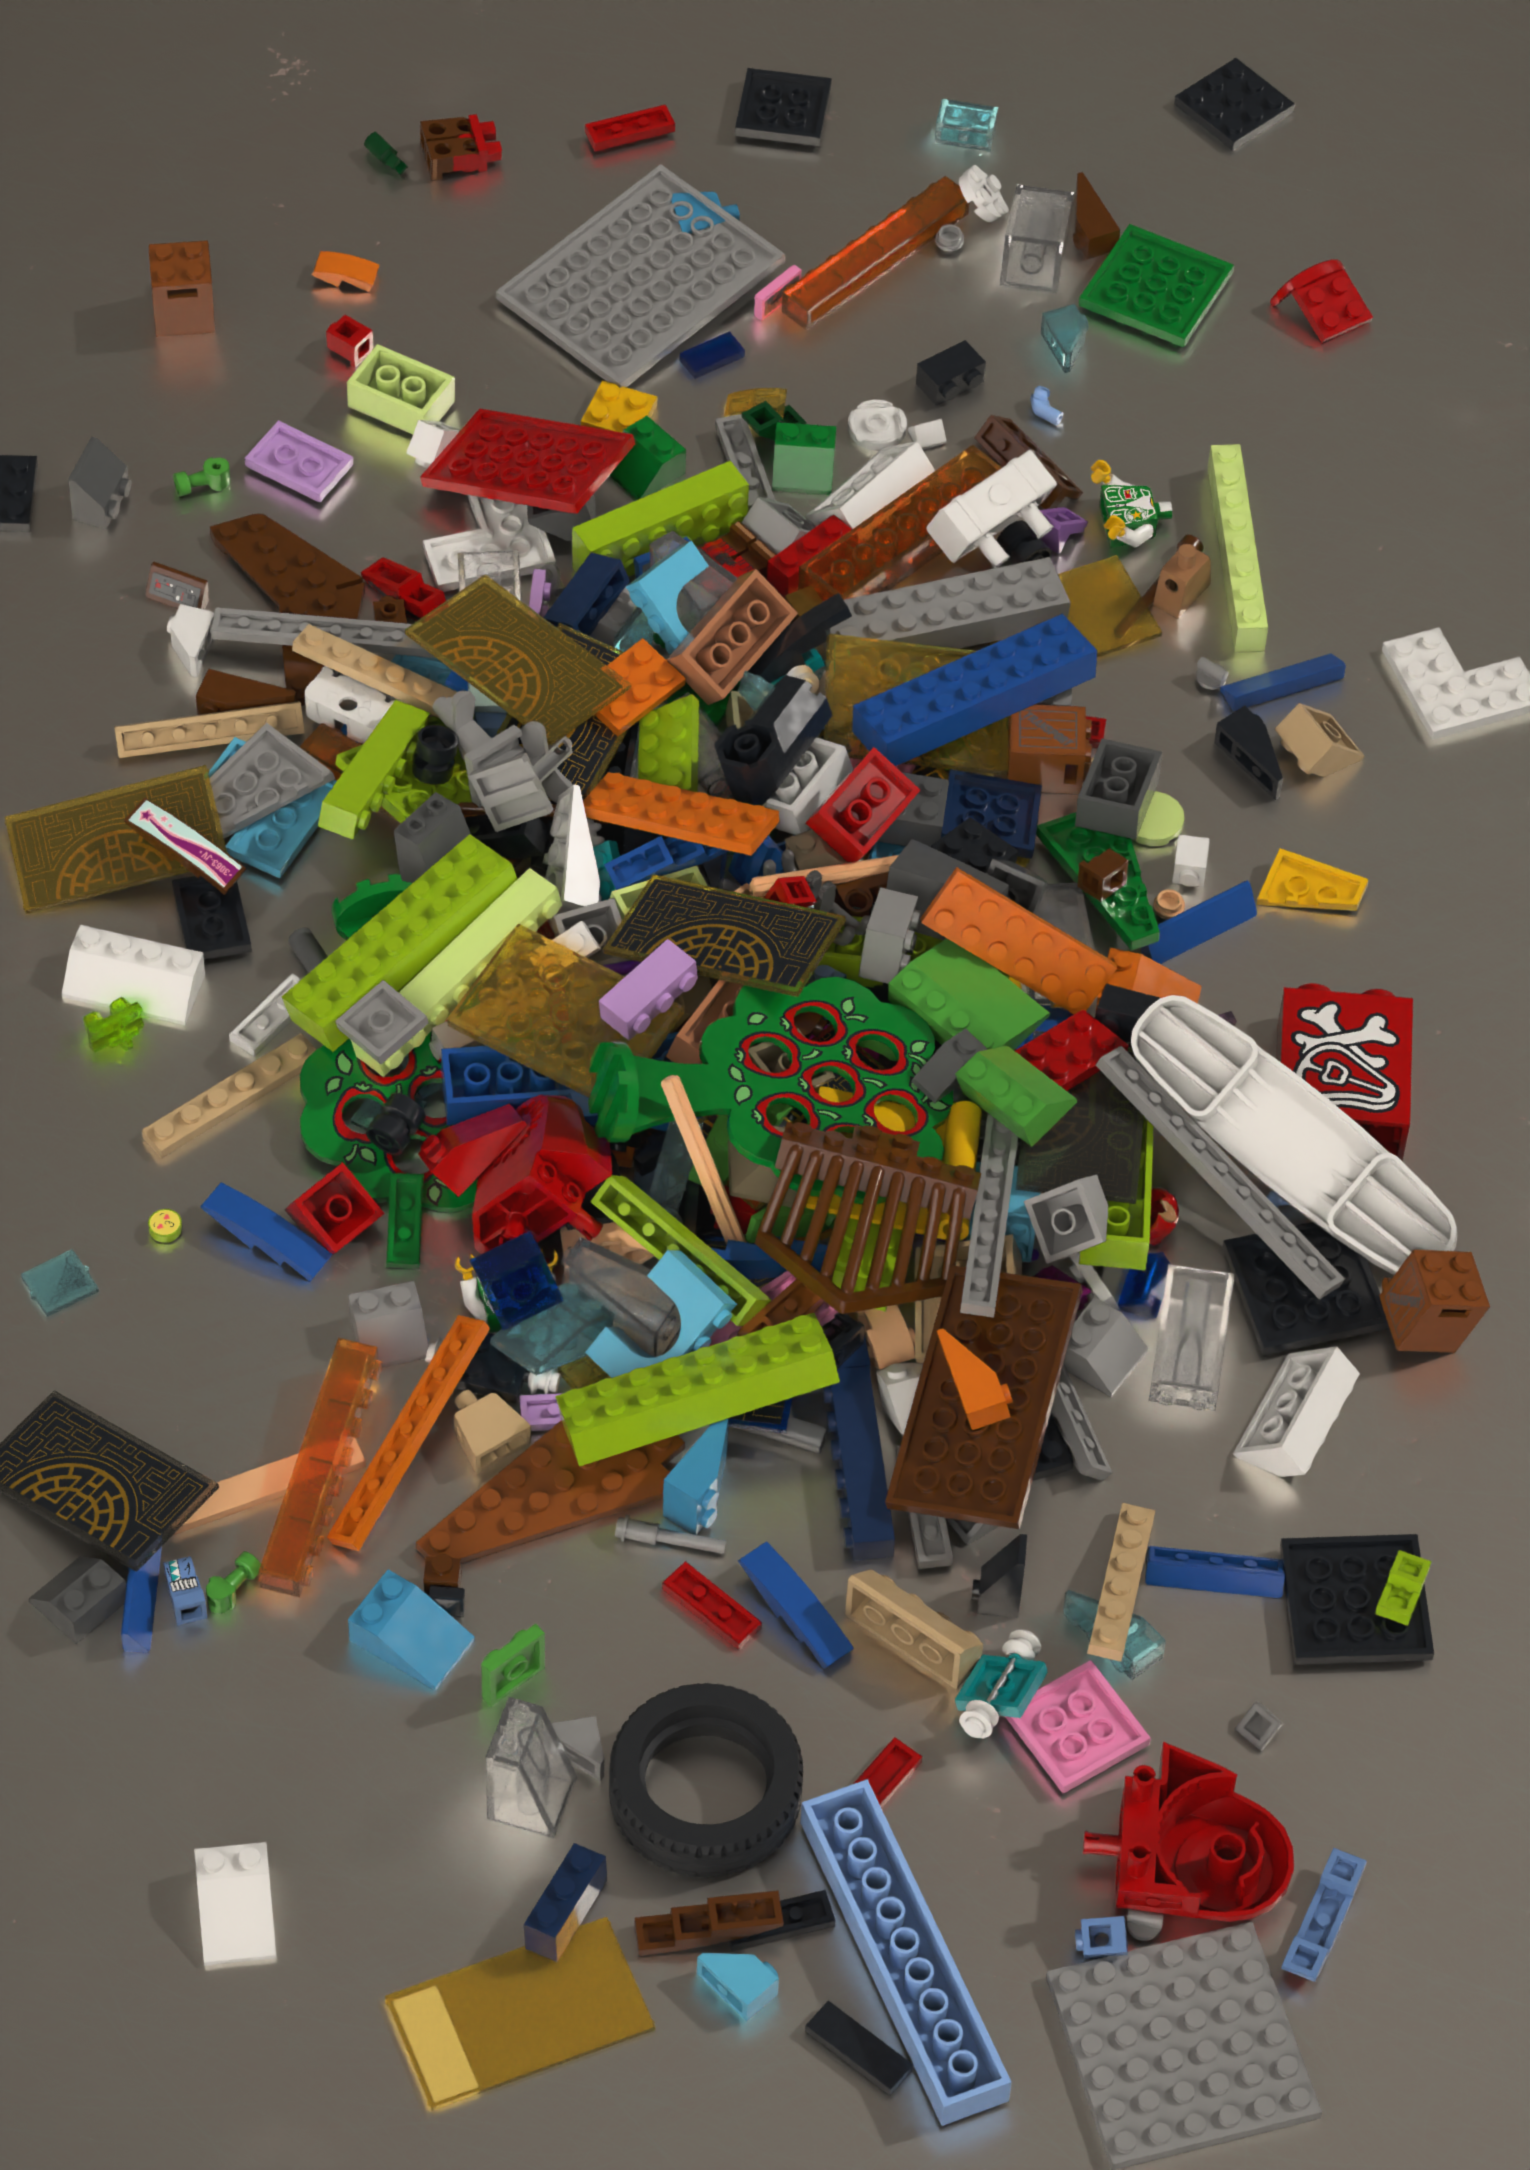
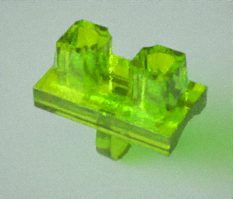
M120 997L110 1004V1016L103 1019L99 1012L95 1011L84 1016V1027L88 1034L89 1047L94 1053L107 1046L112 1049L121 1045L125 1051L133 1048L132 1038L139 1035V1030L144 1027L141 1017L143 1010L138 1002L130 1004L124 997Z

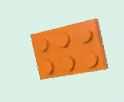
M642 638L600 670V672L623 689L591 712L618 737L685 685L686 678Z

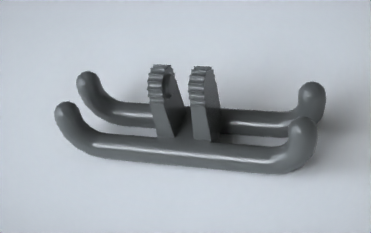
M789 849L784 850L781 856L784 873L797 871L794 864V853ZM771 859L766 860L763 865V876L776 874V863ZM817 870L809 872L805 879L817 902L815 905L808 906L805 912L819 915L830 914L833 918H837V921L845 927L842 933L832 927L826 938L836 945L846 946L853 941L855 935H865L870 915L863 916L861 923L834 902L836 886L829 881L821 886L823 875Z

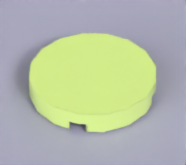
M1155 791L1137 839L1133 840L1146 846H1163L1169 844V841L1175 837L1177 838L1182 832L1185 820L1184 811L1179 802L1168 794Z

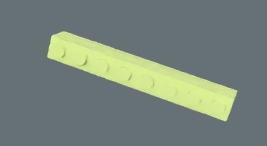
M1211 445L1207 470L1234 652L1265 651L1268 622L1241 445Z
M529 868L399 992L427 1016L429 1024L382 1064H379L351 1040L356 1057L383 1077L390 1070L397 1068L403 1061V1058L414 1047H418L424 1042L433 1027L444 1023L448 1015L459 1004L466 1002L471 993L481 983L489 980L493 972L504 961H508L514 955L515 950L526 940L531 939L540 926L558 913L562 906L558 888Z

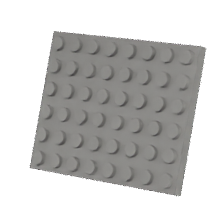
M660 164L496 291V299L605 381L616 384L621 388L633 383L785 262V254ZM689 193L725 219V222L714 225L711 218L698 216L691 221L692 233L682 232L678 220L689 219L693 215V207L686 201H677L672 204V194ZM682 205L688 207L690 212L685 216H678L675 214L674 208ZM698 221H706L711 227L698 231L694 228V224Z

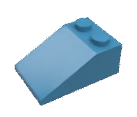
M729 1418L712 1423L664 1479L663 1516L694 1535H698L704 1527L709 1528L718 1514L717 1505L728 1451Z
M389 1569L348 1619L349 1641L435 1691L475 1641L474 1635L418 1586Z

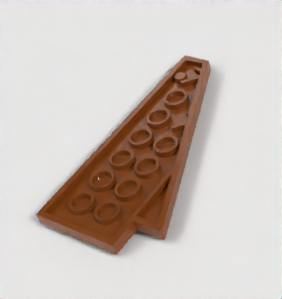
M561 1420L416 1542V1549L425 1558L426 1556L435 1557L438 1554H446L452 1558L461 1559V1564L661 1500L663 1499L664 1479L670 1473L664 1466L685 1449V1442L678 1435L579 1467Z

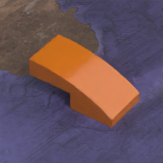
M320 251L312 276L336 287H339L340 283L344 281L370 292L380 265L349 254Z

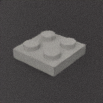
M384 980L335 1021L337 1028L379 1064L386 1061L429 1024L424 1013Z

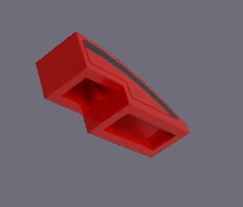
M382 557L360 572L362 578L382 597L394 596L396 599H404L406 616L422 625L428 624L449 609L442 590L425 584L420 572Z

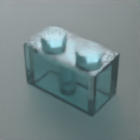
M942 99L936 120L935 143L991 152L997 128L998 107Z

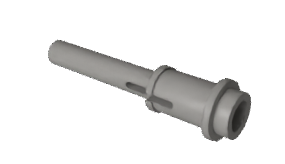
M626 1515L625 1518L618 1517L615 1537L621 1538V1542H625L626 1539L652 1545L662 1542L724 1554L725 1540L659 1528V1523L655 1524L630 1519V1515Z

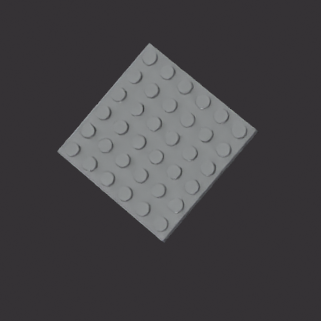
M1252 1921L1128 1951V1955L1107 1956L1047 1971L1046 1979L1111 2170L1321 2119L1322 2110Z

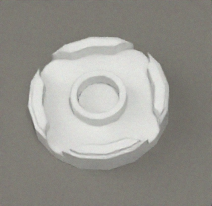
M874 399L864 401L849 414V435L854 442L866 449L880 451L883 448L896 446L906 436L907 418L904 411L893 407V403L886 400Z

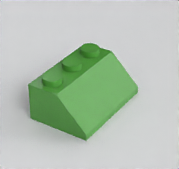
M1009 1046L978 1051L955 1073L964 1095L1031 1147L1077 1103V1099Z

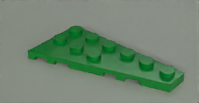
M1076 812L1037 825L1036 836L1076 884H1078L1079 863L1083 860L1089 863L1093 857L1099 856L1109 848L1128 860L1127 881L1123 887L1102 902L1082 890V892L1131 951L1159 941L1160 931L1152 906L1149 905L1147 899V889L1141 879V870L1131 838L1075 826Z

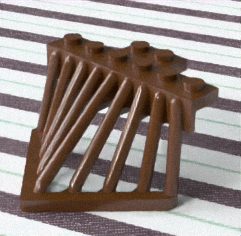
M787 1122L775 1168L780 1169L781 1172L760 1223L755 1244L841 1314L942 1297L950 1265L956 1266L963 1218L970 1219L981 1173L975 1172L974 1169L965 1165L953 1166L942 1163L941 1160L934 1157H918L917 1152L920 1142L904 1134L892 1135L881 1132L874 1126L865 1125L862 1127L855 1125L852 1139L836 1131L824 1132L812 1129L810 1125L796 1122L793 1124ZM796 1174L803 1175L781 1238L779 1239L771 1233L793 1176ZM817 1179L824 1182L799 1256L791 1249L814 1182ZM841 1185L844 1186L842 1198L821 1271L819 1272L812 1266V1261L837 1186ZM860 1190L865 1192L840 1289L832 1283L857 1191ZM878 1197H886L865 1290L854 1292ZM899 1202H905L906 1213L891 1284L888 1287L879 1288ZM920 1207L927 1208L928 1215L915 1282L905 1283ZM943 1212L949 1215L941 1277L930 1279L941 1213Z

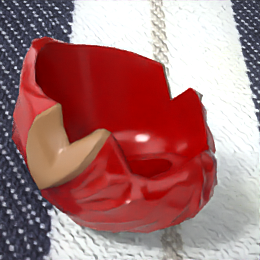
M1159 1187L1151 1189L1150 1244L1155 1246L1156 1244H1161L1162 1240L1173 1231L1179 1218V1207L1175 1196L1168 1190Z

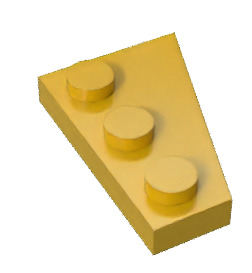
M1279 848L1257 898V905L1357 911L1368 886L1369 879Z

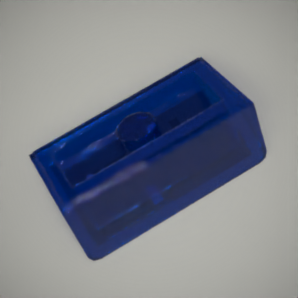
M1163 1252L1148 1253L1145 1270L1129 1269L1118 1302L1119 1310L1147 1318H1157L1172 1272V1265Z

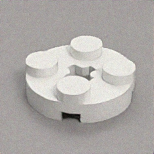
M974 165L959 178V185L967 203L973 200L978 207L974 212L983 220L991 223L1009 211L1008 205L1003 200L999 191L1001 184L993 174L988 176L977 165Z

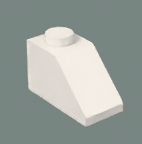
M418 420L406 454L415 457V463L428 468L459 433L460 429L441 421Z
M180 604L176 615H171L169 618L167 632L171 633L172 647L191 676L197 677L214 640L211 637V628L215 612Z

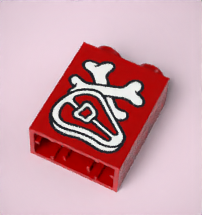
M1316 983L1304 984L1298 988L1284 987L1277 1024L1276 1059L1328 1098L1367 1131L1389 1153L1396 1155L1403 1162L1411 1115L1413 998L1396 997L1393 993L1383 989H1371L1362 994L1335 992L1324 985Z

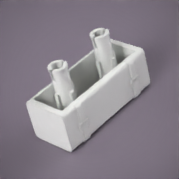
M1028 450L1018 458L1015 457L1010 460L1006 466L964 494L952 499L949 504L938 511L926 529L951 562L955 563L979 547L993 565V568H998L1010 556L993 537L1021 517L1037 535L1038 539L1054 528L1037 506L1044 502L1057 483L1035 454Z

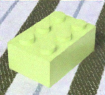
M377 344L347 381L348 407L413 434L418 420L440 421L455 402V378Z

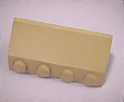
M870 1569L853 1574L848 1579L845 1615L955 1689L959 1688L971 1674L982 1656L983 1643L980 1642L974 1633L962 1630L953 1624L947 1615L942 1612H935L926 1606L917 1595L908 1594L897 1587L895 1582L886 1575H879Z

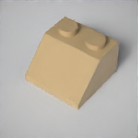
M1298 703L1275 728V731L1282 738L1280 740L1281 745L1288 752L1295 754L1298 758L1297 765L1308 775L1314 773L1326 777L1361 761L1365 757L1331 714L1302 703Z

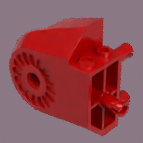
M544 1094L532 1097L516 1109L528 1125L478 1176L472 1212L474 1246L480 1254L497 1268H501L516 1258L526 1267H539L540 1273L543 1266L538 1261L539 1251L533 1247L535 1244L566 1223L571 1224L588 1241L595 1238L603 1227V1224L586 1212L581 1205L586 1192L612 1175L610 1143L607 1142L606 1138L597 1137L594 1127L585 1121L583 1110L575 1101L564 1096ZM543 1255L542 1261L546 1264H549V1258Z
M1163 1742L1158 1779L1154 1778L1156 1776L1154 1769L1147 1765L1136 1767L1133 1777L1125 1776L1118 1835L1084 1832L1083 1854L1117 1856L1115 1903L1117 1908L1226 1922L1253 1919L1274 1908L1286 1894L1294 1872L1293 1846L1285 1827L1264 1807L1234 1792L1238 1774L1166 1742Z

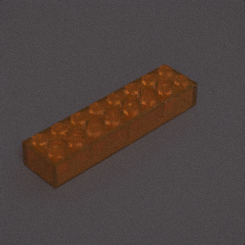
M971 445L799 566L798 590L812 585L821 599L825 601L837 593L845 600L892 589L943 552L926 529L938 511L949 504L952 499L964 494L1002 467L976 446Z

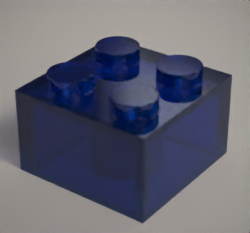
M531 1231L469 1260L503 1331L564 1301L544 1255Z

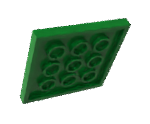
M1129 224L1079 297L1078 306L1185 347L1232 276L1234 264Z

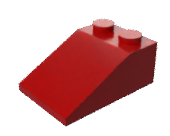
M873 747L822 802L805 824L848 863L856 862L865 856L920 792V789Z
M507 1104L442 1129L436 1136L434 1134L429 1136L423 1142L418 1155L429 1170L459 1197L528 1124L513 1106Z

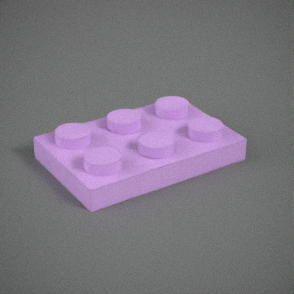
M278 420L245 457V466L320 503L353 466V456Z

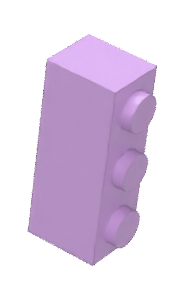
M667 939L599 1000L601 1019L627 1040L633 1038L637 1033L644 1032L652 1019L660 1012H666L682 992L689 991L695 985L698 979L696 961Z

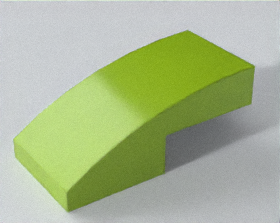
M1399 1550L1375 1614L1408 1625L1432 1561Z

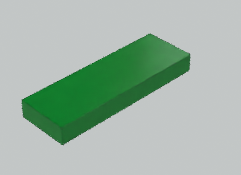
M391 1173L386 1268L420 1269L424 1174Z

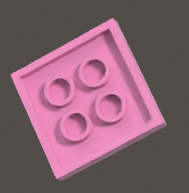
M1092 1660L1038 1689L1021 1718L1005 1716L1063 1794L1149 1746L1151 1737Z

